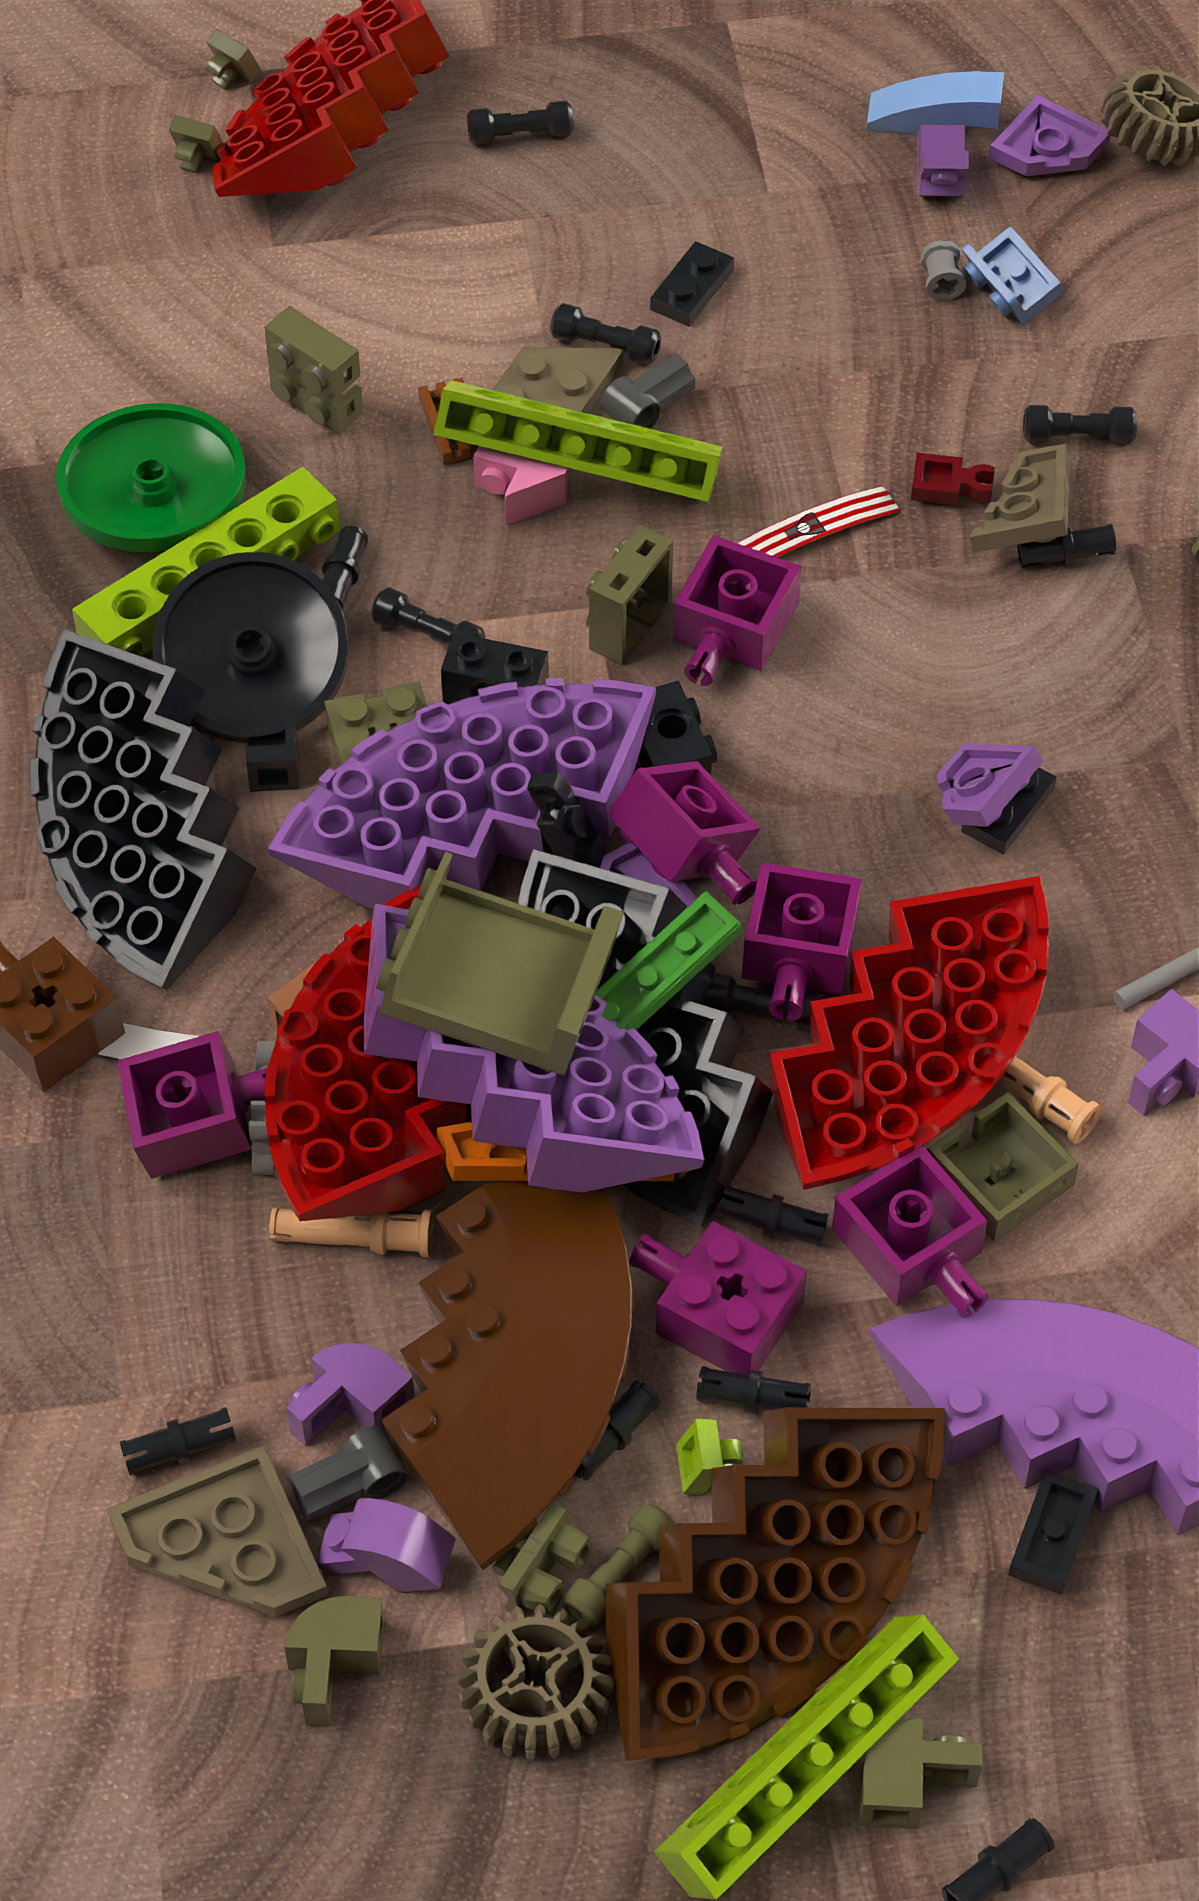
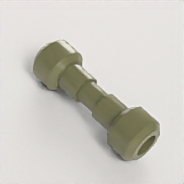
M642 1505L628 1521L629 1534L616 1547V1553L606 1564L602 1563L589 1579H577L564 1593L563 1605L568 1614L576 1621L584 1619L587 1627L597 1626L606 1616V1584L623 1583V1578L633 1567H637L650 1552H659V1525L674 1524L671 1517L655 1505Z

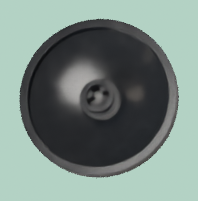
M244 552L226 555L201 565L181 580L172 590L161 608L156 621L153 635V658L157 663L177 669L205 690L190 722L192 725L203 732L224 740L248 743L249 740L285 737V715L295 714L296 729L298 731L323 713L325 710L324 701L334 699L345 677L349 660V638L345 618L337 599L329 587L316 574L298 562L286 557L263 552Z

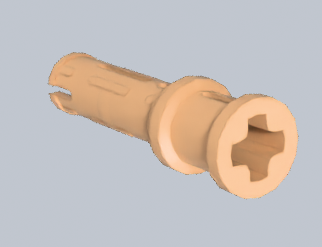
M1016 1056L1004 1075L998 1080V1083L1029 1103V1110L1034 1117L1039 1120L1046 1118L1068 1133V1140L1074 1144L1082 1142L1088 1136L1102 1112V1105L1096 1101L1088 1103L1067 1089L1066 1081L1061 1077L1050 1076L1047 1078Z
M273 1207L270 1215L269 1234H271V1242L352 1245L370 1247V1251L375 1252L376 1255L385 1256L387 1251L391 1250L419 1252L422 1258H430L434 1245L435 1216L433 1210L425 1209L421 1215L387 1212L299 1222L292 1209Z

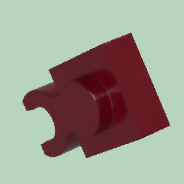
M917 452L911 500L957 505L958 496L964 495L976 503H990L993 486L979 483L993 484L995 467L979 464L970 469L962 468L963 457Z

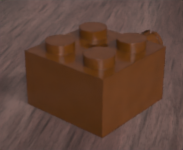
M55 937L49 939L21 960H18L0 941V1049L44 1092L125 1034L117 997Z

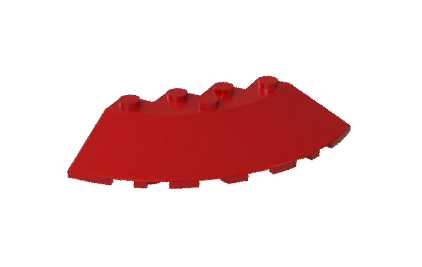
M359 0L362 6L350 14L341 17L340 14L336 13L325 21L327 25L323 28L322 35L315 41L311 37H306L286 54L284 58L289 65L282 73H273L264 77L252 90L253 95L257 98L256 101L246 111L244 109L237 111L225 130L229 138L227 142L218 145L216 152L220 157V163L213 165L212 177L217 195L219 197L312 191L319 190L326 185H338L347 179L350 172L357 169L350 152L358 147L367 148L375 144L381 138V134L388 131L381 114L388 110L397 111L404 108L411 102L413 96L419 94L412 77L435 71L441 66L443 60L450 57L421 0Z
M1040 876L890 901L888 937L890 944L851 951L850 990L852 994L811 1001L810 1038L812 1045L770 1053V1089L774 1092L772 1097L780 1129L803 1190L844 1181L864 1174L913 1152L915 1147L922 1144L920 1146L922 1147L952 1127L975 1107L1004 1075L1027 1037L1037 1014L1046 981L1049 953L1048 907Z
M421 885L412 888L411 891L399 894L383 905L409 910L413 899L418 898ZM372 919L361 927L355 924L344 933V941L330 955L324 953L303 979V988L296 996L291 1008L285 1010L277 1029V1039L270 1057V1063L267 1066L265 1078V1126L271 1159L282 1190L299 1222L396 1212L445 1191V1152L436 1140L437 1128L466 1123V1103L418 1097L417 1061L364 1054V1012Z

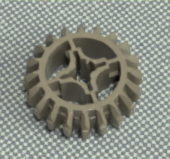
M1139 65L1136 70L1126 68L1123 74H1117L1102 101L1101 112L1103 117L1101 122L1108 127L1107 134L1117 137L1119 146H1127L1132 150V155L1140 154L1146 158L1147 162L1154 159L1158 160L1163 166H1166L1168 162H1172L1179 167L1184 162L1194 164L1199 157V85H1193L1188 82V77L1181 78L1175 75L1173 70L1169 73L1164 72L1159 66H1155L1150 70L1146 66Z
M541 1603L536 1606L534 1617L525 1618L522 1609L516 1605L515 1609L512 1610V1622L507 1623L503 1618L495 1614L494 1618L491 1619L493 1634L477 1628V1632L474 1634V1644L477 1648L465 1647L462 1660L463 1664L467 1667L460 1669L457 1674L458 1685L464 1688L459 1693L460 1706L463 1709L471 1710L467 1717L468 1724L472 1729L484 1727L482 1733L483 1741L487 1746L503 1738V1753L507 1757L516 1751L518 1745L525 1746L526 1758L531 1762L536 1758L538 1747H547L548 1754L555 1760L559 1756V1742L564 1741L569 1747L577 1750L581 1745L579 1731L594 1736L598 1730V1721L595 1716H606L608 1714L609 1701L605 1696L611 1695L614 1688L613 1678L606 1675L611 1671V1658L608 1655L600 1654L603 1649V1641L599 1635L586 1637L588 1630L584 1619L567 1626L568 1613L563 1608L555 1614L553 1619L546 1618L545 1607ZM532 1648H547L552 1651L538 1652ZM508 1657L511 1663L512 1674L502 1681V1688L491 1693L488 1687L490 1677L499 1663ZM579 1671L583 1679L582 1687L575 1699L564 1708L561 1704V1693L559 1690L569 1683L570 1675ZM525 1673L529 1679L538 1677V1683L541 1678L545 1679L546 1691L542 1686L533 1687V1681L530 1686L526 1685ZM534 1712L540 1717H525L517 1714Z

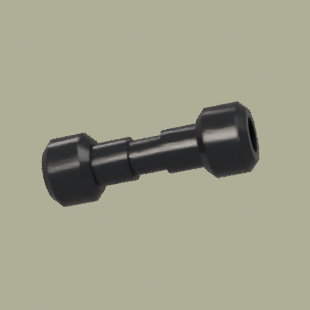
M565 100L549 102L546 109L531 110L528 113L511 115V112L493 114L488 108L471 109L467 114L469 141L474 145L491 144L495 136L513 135V132L529 131L530 133L548 131L552 137L570 136L574 131L572 106Z
M566 303L556 307L550 323V332L555 339L571 343L580 338L593 343L598 341L609 344L611 348H618L627 352L631 361L644 365H650L656 360L661 347L662 338L656 329L640 325L631 330L621 326L613 327L602 324L600 320L584 316L580 307Z
M1029 405L1024 410L1023 437L1027 442L1046 443L1051 436L1088 434V436L1108 437L1112 444H1131L1137 435V412L1132 407L1114 406L1109 413L1072 415L1071 413L1052 412L1047 405Z
M391 587L380 591L372 605L371 614L375 623L391 630L402 626L413 632H422L431 636L432 640L447 646V648L450 645L454 632L486 639L482 627L466 620L455 624L444 618H435L428 615L425 610L410 604L406 594Z
M714 972L702 1005L727 1013L732 1009L751 1014L754 1011L772 1015L769 1011V1004L773 994L759 992L757 988L738 985L732 975ZM805 990L802 1015L797 1020L791 1021L797 1031L810 1033L811 1001L827 999L824 994ZM789 1003L785 1004L782 1020L787 1021Z

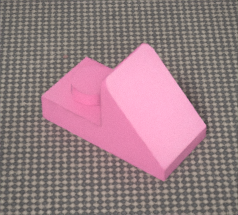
M478 446L473 456L475 487L493 494L505 495V523L507 525L566 504L569 498L567 467Z

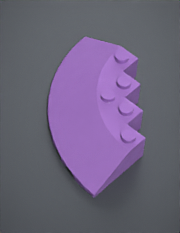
M546 678V685L517 688L516 682L503 683L478 689V696L466 698L449 705L439 701L416 711V718L393 728L387 733L383 729L379 730L351 750L352 756L335 770L329 768L318 779L319 786L304 802L298 801L285 818L268 848L269 855L370 909H374L375 903L383 905L399 894L411 891L412 888L421 885L428 868L437 871L445 852L453 854L446 879L482 891L498 854L529 861L533 849L549 854L552 852L536 825L541 812L527 790L532 772H560L572 787L580 804L585 808L587 816L598 835L610 838L616 823L607 813L634 774L655 700L656 688L617 680L594 679L592 685L563 684V678Z
M375 903L364 1012V1054L417 1061L418 1097L471 1104L473 1141L526 1148L529 1186L583 1193L702 1168L704 1156L699 1132L692 1113L685 1112L677 1097L680 1088L673 1076H664L655 1064L656 1052L634 1028L621 1030L615 1026L618 1022L608 1021L602 1017L607 1003L596 995L565 1076L379 1013L385 992L376 989L377 982L386 958L396 961V959L391 958V952L400 928H405L409 910Z
M988 1299L977 1312L969 1306L968 1308L972 1314L966 1318H962L952 1304L910 1313L869 1329L870 1337L913 1408H945L943 1458L948 1466L997 1444L1024 1489L1040 1482L1045 1470L1057 1474L1073 1467L1082 1483L1098 1488L1095 1504L1100 1512L1149 1489L1177 1535L1199 1525V1348L1159 1328L1120 1314L1077 1304L1036 1299Z

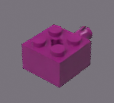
M713 535L674 602L673 640L697 648L684 668L686 677L696 684L701 673L704 672L705 674L700 682V686H709L712 684L724 658L762 671L799 603L802 566Z
M698 761L637 769L607 813L620 827L622 836L630 843L636 845L651 861L654 871L669 882L709 876L728 896L733 905H740L747 901L754 894L757 881L751 878L737 862L761 828Z
M761 862L744 940L741 979L775 984L772 1000L769 1004V1011L775 1018L782 1020L786 1003L790 1005L787 1021H794L800 1018L803 1012L802 1005L806 989L843 995L858 917L862 878Z
M219 1031L117 1060L133 1149L151 1179L252 1150L245 1112L248 1111L251 1101H265L267 1068L239 1076L236 1071L235 1062Z
M920 1144L915 1147L913 1152L895 1159L837 1195L834 1202L832 1230L896 1307L928 1286L936 1285L957 1309L958 1314L962 1318H966L972 1314L968 1308L969 1306L977 1312L989 1298L988 1293L982 1290L962 1266L982 1253L987 1220L925 1147H920L922 1145Z
M714 1221L709 1225L692 1252L685 1256L653 1240L651 1236L644 1234L639 1242L643 1246L635 1245L629 1259V1264L669 1285L657 1302L656 1334L724 1371L747 1375L750 1374L751 1370L759 1371L804 1302L807 1270Z

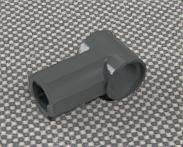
M678 355L673 358L669 356L633 381L627 376L613 381L604 391L600 406L602 410L616 421L652 429L659 420L661 411L695 389V377L684 359Z
M376 1425L354 1433L343 1443L339 1452L289 1475V1481L303 1514L312 1522L364 1496L371 1499L388 1497L406 1484L410 1474L384 1427Z

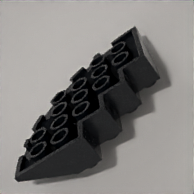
M63 629L42 686L47 689L42 714L35 715L32 731L38 736L36 758L30 759V792L36 798L39 820L36 832L41 852L48 857L56 880L54 885L63 903L70 913L74 914L87 931L86 934L129 971L168 990L236 914L257 868L229 849L222 847L239 807L213 789L205 786L222 751V748L194 728L189 727L205 690L177 669Z
M533 849L518 901L520 905L594 930L604 905L624 912L598 989L688 907L670 888ZM711 962L636 1030L656 1052L655 1064L664 1076H673L680 1088L677 1097L685 1112L692 1113L699 1132L704 1156L702 1168L675 1173L674 1181H636L623 1184L634 1194L663 1211L701 1227H705L723 1197L726 1184L730 1185L754 1145L774 1093L757 1076L731 1068L745 1029L727 1012L702 1005L716 967Z

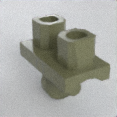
M551 1503L537 1526L517 1545L497 1559L493 1565V1570L503 1576L498 1584L499 1588L508 1598L504 1605L506 1611L512 1613L516 1605L523 1612L526 1607L535 1610L536 1606L541 1603L545 1607L546 1614L552 1615L562 1600L565 1589L563 1581L550 1575V1570L557 1562L577 1572L583 1568L592 1553L590 1538L570 1525L566 1509Z

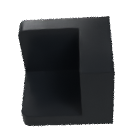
M295 714L285 715V737L249 740L248 747H246V766L250 792L299 789L298 738Z

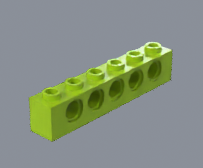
M450 380L443 388L433 434L706 502L709 501L723 449V446Z
M302 466L218 518L210 525L192 534L74 607L72 612L76 633L142 657L144 653L153 648V635L161 608L172 590L188 574L214 559L235 553L263 552L286 557L294 561L298 556L317 544L327 542L336 532L340 531L337 499Z
M924 1614L894 1617L680 1825L654 1853L690 1897L717 1900L959 1658Z

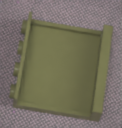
M445 852L437 871L430 868L427 869L418 898H414L410 906L405 928L401 927L397 934L391 952V958L396 959V961L386 958L376 986V989L385 992L379 1013L565 1076L611 955L624 912L604 905L595 930L447 880L446 877L453 854Z

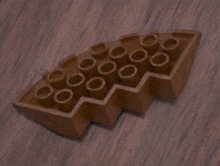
M496 1181L480 1186L436 1216L451 1250L457 1257L418 1283L434 1317L440 1324L400 1350L422 1393L381 1421L399 1455L482 1570L486 1569L517 1545L537 1526L538 1521L536 1518L551 1504L557 1495L563 1497L574 1483L572 1476L579 1468L587 1454L592 1456L601 1441L611 1419L609 1411L615 1400L620 1381L625 1379L630 1357L628 1347L632 1328V1316L635 1313V1290L630 1271L628 1248L617 1214L604 1188L580 1193L529 1186L528 1181Z
M786 1407L764 1411V1465H730L711 1468L712 1523L659 1525L660 1582L606 1584V1642L608 1654L612 1662L611 1673L614 1680V1691L626 1761L682 1755L751 1733V1730L774 1717H780L796 1708L816 1692L815 1689L823 1684L843 1663H848L868 1641V1634L881 1619L888 1605L894 1604L913 1568L914 1564L911 1563L921 1535L927 1532L931 1518L928 1510L933 1496L935 1480L940 1478L943 1458L945 1408Z

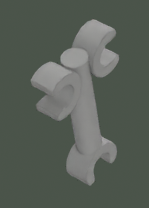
M257 1041L256 1071L267 1068L276 1041ZM251 1101L249 1135L250 1140H252L253 1175H273L272 1169L274 1164L271 1159L265 1126V1101Z

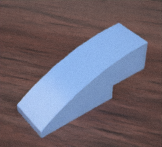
M972 71L943 73L907 80L872 92L866 130L917 134L920 125H965L998 129L1004 72Z

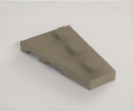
M1066 443L1019 453L1001 483L1002 495L997 502H990L984 512L986 522L983 527H975L969 537L974 553L1034 541L1044 543L1067 535L1070 458Z

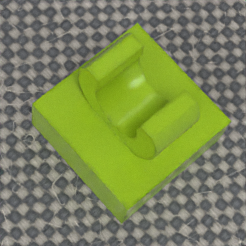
M695 1419L676 1443L683 1494L704 1495L712 1486L711 1468L742 1464L744 1461L741 1441L737 1439L719 1440L716 1420Z

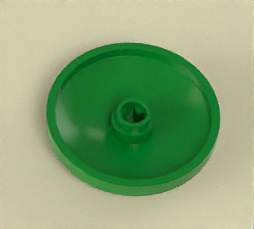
M149 403L112 411L82 428L69 441L60 456L56 469V484L59 501L65 516L83 535L99 544L118 550L158 552L170 549L238 507L245 492L246 468L240 443L231 430L221 421L195 408L167 403Z

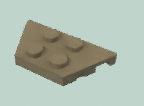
M523 347L495 385L493 391L589 413L623 364V350L618 348Z

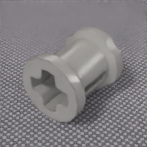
M937 240L929 243L923 248V253L920 257L923 268L928 272L926 291L934 300L949 301L955 299L966 289V278L958 266L961 252L958 245L952 241Z

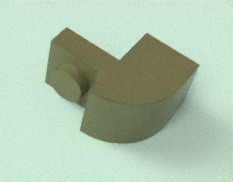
M356 1596L327 1598L311 1605L292 1624L287 1634L284 1648L288 1670H295L294 1704L303 1705L306 1725L329 1726L334 1672L380 1674L384 1632L382 1598Z
M923 1718L906 1719L892 1725L869 1748L865 1758L860 1790V1826L918 1829L923 1808V1784L977 1787L982 1768V1743H968L967 1739L956 1735L938 1736L933 1741L923 1740Z

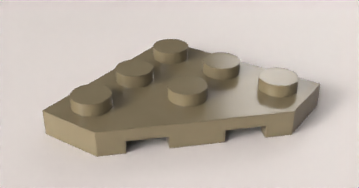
M264 1445L107 1508L109 1519L126 1560L132 1567L273 1617H278L328 1596L327 1585Z

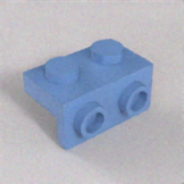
M1011 226L979 252H976L969 243L961 248L969 261L963 268L972 281L979 288L987 284L993 291L988 297L1004 317L1012 313L1022 325L1065 292L1061 282Z

